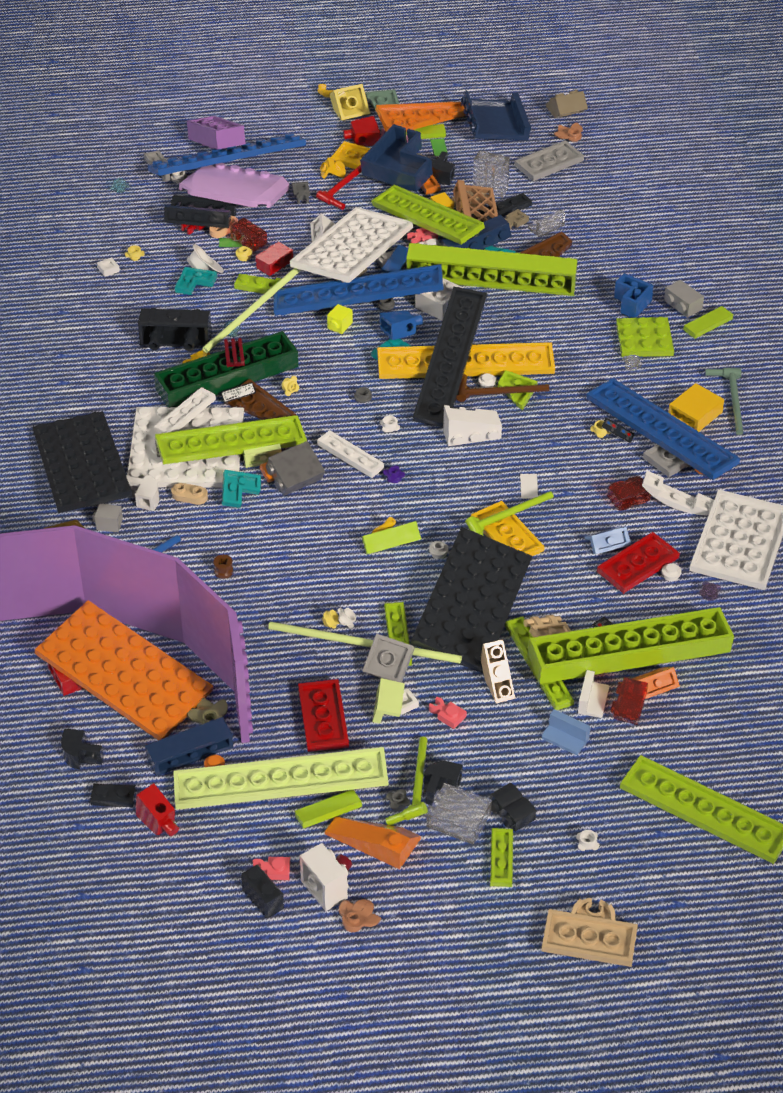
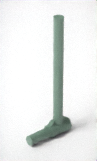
M741 368L705 369V376H723L729 379L736 434L742 435L743 425L736 379L741 378Z

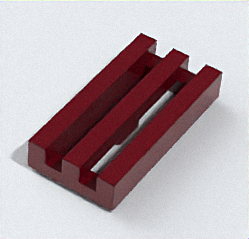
M238 338V341L231 339V342L224 339L227 367L245 366L242 338ZM231 346H232V353H233V361H234V362H230L229 348H228V347H231ZM235 346H239L241 362H237Z

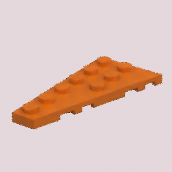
M461 102L376 105L375 109L386 132L393 124L405 127L407 132V129L415 130L466 116Z

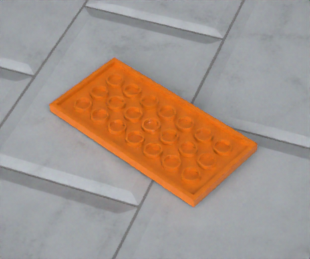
M89 600L35 649V654L157 740L168 737L188 716L187 713L191 709H195L197 704L213 691L212 684Z

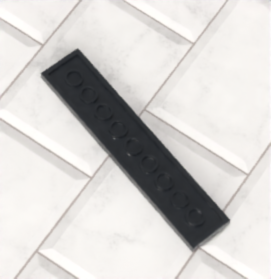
M453 287L413 414L414 422L443 427L444 405L454 408L485 306L487 293Z

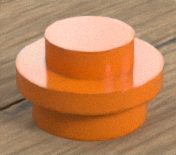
M211 755L204 761V767L225 765L224 758L219 755Z

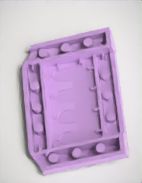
M224 163L199 167L179 183V190L186 189L188 194L248 207H258V205L264 204L267 205L266 208H270L289 191L290 184L283 176L273 175L267 171L258 172L252 168L242 169L237 165L227 166Z

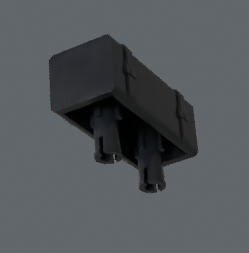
M141 308L138 320L140 346H149L151 350H158L160 346L184 347L186 351H193L195 347H204L211 341L210 310Z

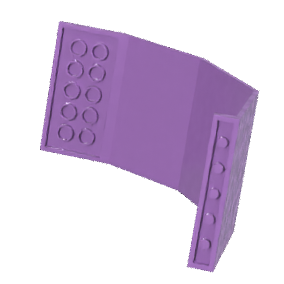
M75 525L0 534V621L74 613L89 600L122 623L183 642L234 691L241 743L250 742L249 734L253 733L252 721H248L252 720L249 680H247L249 679L248 667L246 666L248 665L247 653L244 651L246 649L245 639L243 635H240L243 633L242 621H238L237 613L179 558Z

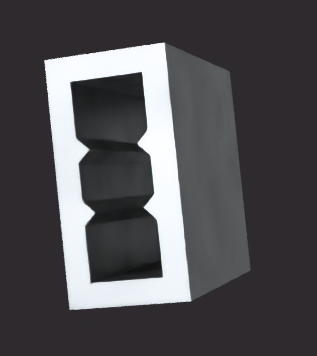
M308 441L269 457L266 464L268 474L273 476L275 486L282 492L283 496L322 480L325 474L323 466Z

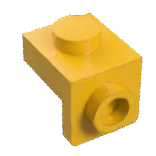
M328 157L320 166L321 177L324 179L328 173L341 178L346 174L345 164L339 160L336 161Z

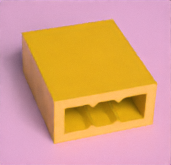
M695 383L669 404L668 413L699 432L723 412L724 399Z

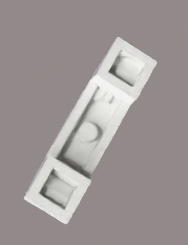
M646 471L642 486L653 497L683 512L709 515L714 502L713 499L700 493L696 497L688 495L663 484V477Z

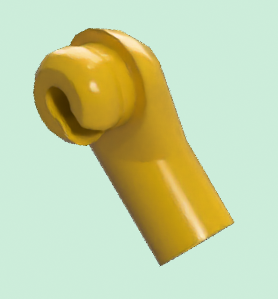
M319 84L317 89L318 93L326 98H330L329 94L333 91L326 90V84Z
M388 517L382 525L373 529L372 533L392 528L396 524V520Z

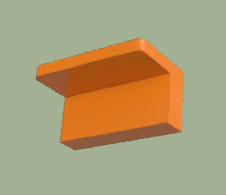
M661 667L629 679L630 683L637 684L641 699H647L680 687L674 667Z

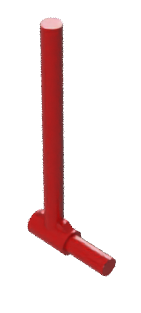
M361 164L329 191H318L316 198L343 210L345 204L334 199L333 195L362 172Z

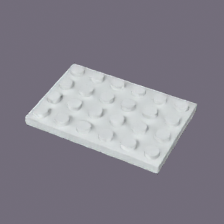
M718 489L689 571L765 590L783 538V505Z

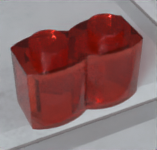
M641 476L630 477L626 481L614 482L608 486L607 497L619 511L629 509L634 505L647 503L651 500V494L642 486L643 478Z
M624 677L622 682H618L616 694H619L617 701H613L611 706V713H613L615 720L638 725L648 691V683Z

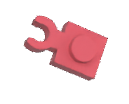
M424 228L416 229V233L411 232L407 234V240H411V243L423 242L433 238L438 240V234Z
M440 697L435 698V704L438 706L429 704V711L433 714H438V720L453 729L467 716V711L452 702L447 705L444 704L443 699Z
M268 857V862H264L262 859H253V866L259 865L271 880H289L290 857Z

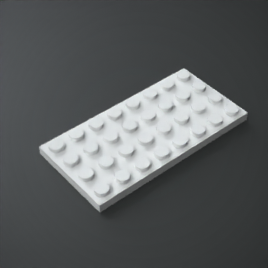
M355 207L291 259L290 267L326 276L330 279L341 280L344 283H350L413 228V223L405 219Z

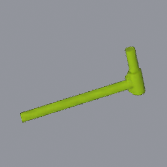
M549 491L482 520L471 516L465 520V523L471 531L483 535L485 526L552 499L554 495Z
M424 736L419 738L412 805L400 813L387 817V825L410 820L428 812L426 804L421 802L428 741Z

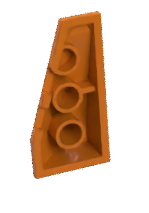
M335 817L325 830V835L399 870L421 839L420 835L403 827Z

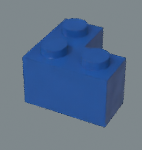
M624 273L615 282L614 298L621 301L620 313L631 318H637L651 303L654 285Z

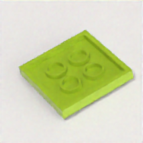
M668 317L616 318L621 357L674 356Z

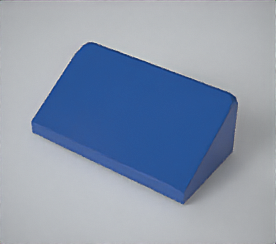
M398 245L381 270L385 273L401 271L407 263L408 247Z

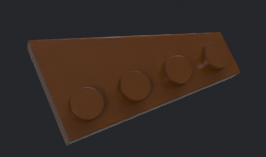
M561 231L520 253L560 257L572 246L573 241Z
M248 379L242 385L251 383L253 381L251 379ZM253 382L256 393L224 403L231 407L244 408L245 413L262 420L296 416L292 410L255 382Z

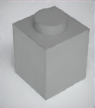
M99 504L97 511L93 513V522L96 523V530L119 533L123 521L122 507Z

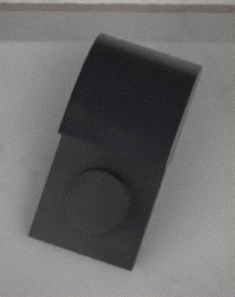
M442 151L439 157L431 159L432 175L438 183L450 186L455 177V163L448 162V152Z
M64 729L61 746L63 758L70 767L80 770L81 763L102 765L104 760L102 745L87 744L85 730Z
M439 761L426 768L423 795H426V804L434 806L440 790L454 794L457 793L462 780L463 765L449 761Z

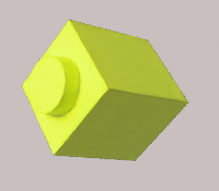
M339 304L327 315V329L343 334L353 323L352 309Z

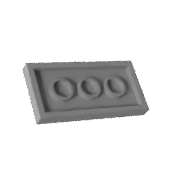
M564 140L515 160L514 166L532 181H536L584 161V155Z

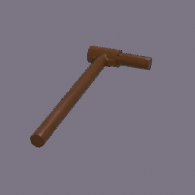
M464 374L457 400L464 402L468 397L474 395L550 391V385L470 389L467 386V375Z

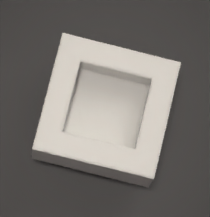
M112 257L97 262V268L104 277L120 272L119 265Z
M408 688L404 690L401 715L419 707V701Z

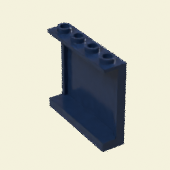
M465 90L464 96L461 98V105L464 107V114L467 115V122L470 124V131L475 139L528 141L531 125L518 93L512 92L510 101L470 99L468 91Z

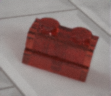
M244 217L238 220V222L231 224L230 236L233 241H237L242 246L250 248L253 252L267 245V232Z

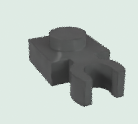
M308 181L292 183L294 198L297 197V203L300 204L301 200H306V203H309L310 190Z

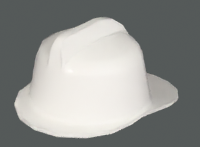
M193 244L194 251L187 258V262L192 268L209 271L214 269L220 273L224 272L223 268L208 256L200 246Z

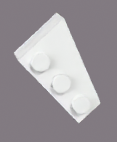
M444 405L443 432L448 446L501 439L502 424L497 411L484 409L472 411L466 410L465 407L454 409Z

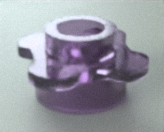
M703 582V588L699 591V594L708 601L717 599L721 586Z

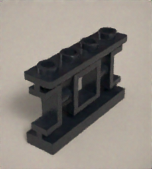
M173 195L171 205H165L164 223L229 228L231 216H236V204L203 197Z

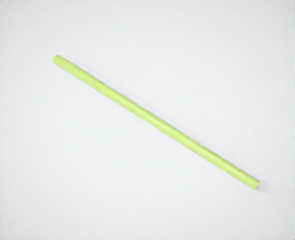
M293 268L202 348L203 351L208 353L301 270Z
M276 622L269 623L270 630L371 648L374 641ZM415 648L412 654L414 656L459 664L462 661V656L421 648Z

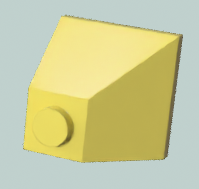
M363 84L333 90L329 94L333 109L341 121L370 114Z

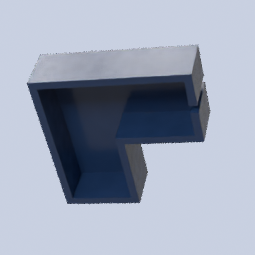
M393 124L360 160L362 175L417 192L433 174L431 158L417 154L422 148L421 133L407 129L406 136L405 127Z

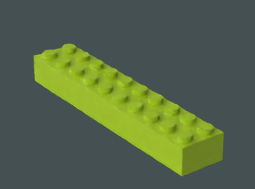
M409 243L406 258L407 269L441 264L443 278L457 285L574 296L578 259Z
M718 607L533 637L529 640L528 656L539 684L585 677L587 670L595 671L594 675L729 653L731 652L734 635L721 608Z

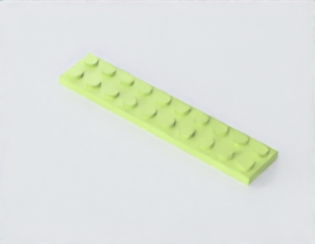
M384 747L174 771L176 810L389 785Z

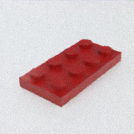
M651 532L597 566V573L624 594L660 571L664 565L677 560L680 552L657 534Z
M339 679L298 683L307 751L349 748Z

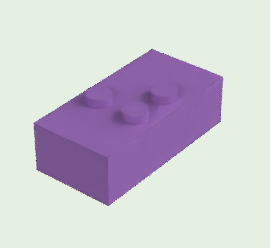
M217 116L187 120L188 139L201 143L202 146H209L211 149L218 150L245 144L244 125Z

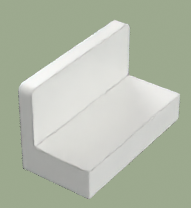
M322 213L310 223L312 242L335 224Z
M587 670L579 699L578 714L602 718L609 685L594 682L595 671Z

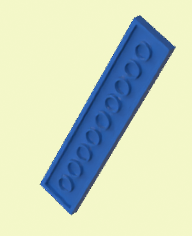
M294 133L285 134V137L273 136L270 137V140L266 141L265 139H258L256 143L245 142L244 145L237 147L234 146L222 150L212 149V152L208 153L200 151L197 152V155L186 154L179 159L171 157L167 159L168 161L164 162L162 160L153 161L152 164L148 165V171L158 176L305 146L306 139L300 137V135H294Z
M439 264L356 277L350 283L337 280L280 289L274 294V314L278 316L297 312L302 313L310 310L334 308L337 304L342 306L353 305L355 303L444 290L442 267Z
M614 378L587 393L589 401L712 480L740 464V457Z

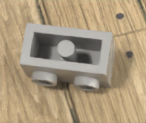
M678 280L665 287L664 301L688 318L702 310L704 296L682 280Z

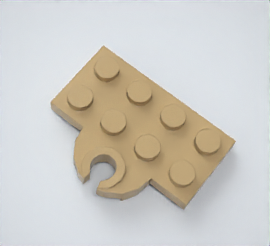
M587 898L584 900L579 899L574 904L571 913L552 909L548 910L542 952L632 967L638 924L616 921L615 910L612 904L609 905L600 899L598 907L600 912L592 913L589 911L592 907V898Z

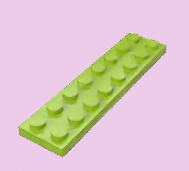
M393 185L371 200L374 207L408 220L417 226L461 245L485 228L484 222L397 185Z
M298 415L155 434V441L163 465L244 454V450L280 444L281 448H288L307 441Z
M642 755L639 756L620 783V789L772 864L776 862L783 850L782 823Z

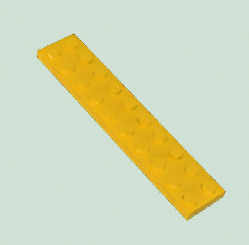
M552 342L472 345L464 374L467 376H481L488 373L497 376L503 375L505 370L518 375L555 374ZM435 346L377 347L379 379L425 378Z

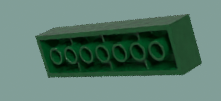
M281 331L242 344L245 366L227 367L225 350L154 373L155 389L167 407H178L201 387L217 395L222 391L242 385L248 379L256 382L299 367L298 350L286 334ZM235 346L237 362H241L239 346ZM229 348L230 362H234L232 348Z

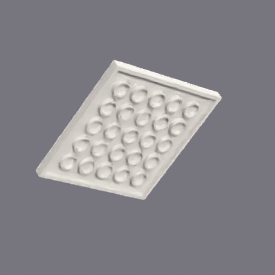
M136 407L127 476L144 479L145 475L148 474L156 479L158 487H173L177 483H185L204 488H222L224 470L240 471L241 454L163 465L155 441V434L158 433L155 432L154 426L177 407ZM206 407L179 431L243 423L244 408Z

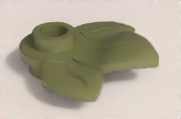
M203 698L197 704V709H191L187 714L193 722L201 723L202 725L226 715L228 705L225 699L213 704Z

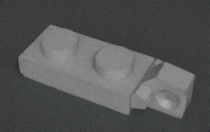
M159 150L144 153V159L149 165L157 160L167 161ZM170 174L161 175L164 182L171 181Z

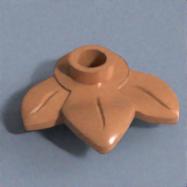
M574 123L571 128L559 125L558 132H555L554 135L561 139L577 142L582 138L581 132L583 128L578 123Z
M361 899L356 901L355 904L348 900L341 902L339 914L342 916V924L347 931L358 932L363 926L373 927L381 921V917L372 914L374 909L372 901Z

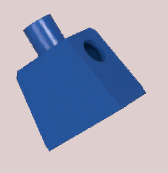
M407 310L379 313L380 330L392 340L414 335L416 333V326L423 325L421 315L413 316Z

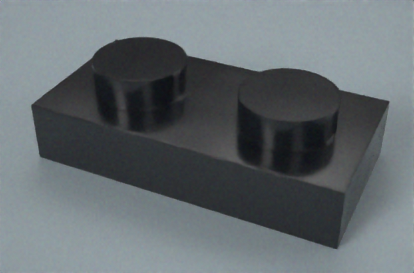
M93 783L90 803L92 806L133 808L136 785Z

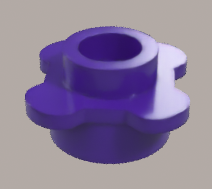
M396 465L383 471V475L387 476V481L390 483H398L401 481V478L405 477V473Z

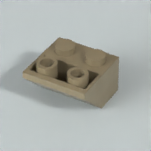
M578 90L570 91L566 95L564 93L556 94L555 97L550 98V101L546 103L547 109L554 118L581 113L588 109L584 91L578 92Z

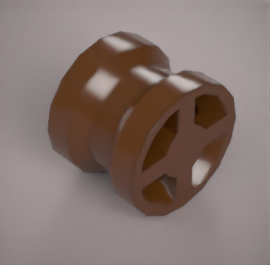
M225 554L216 556L213 560L215 576L220 579L231 577L233 574L232 558Z

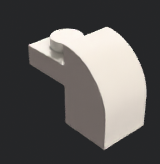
M148 474L145 475L144 479L127 476L132 495L136 498L137 508L155 511L159 503V490L156 479Z

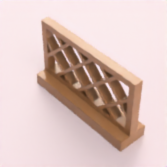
M464 180L457 181L453 194L458 212L470 217L474 214L479 218V221L483 222L488 220L486 218L488 215L491 218L498 216L493 188L465 185ZM467 191H471L474 195L471 196ZM481 193H489V197L487 198ZM478 196L483 202L480 203L475 198ZM472 202L477 207L473 208L469 203ZM484 204H488L492 209L489 210ZM480 208L485 214L482 215L477 210Z

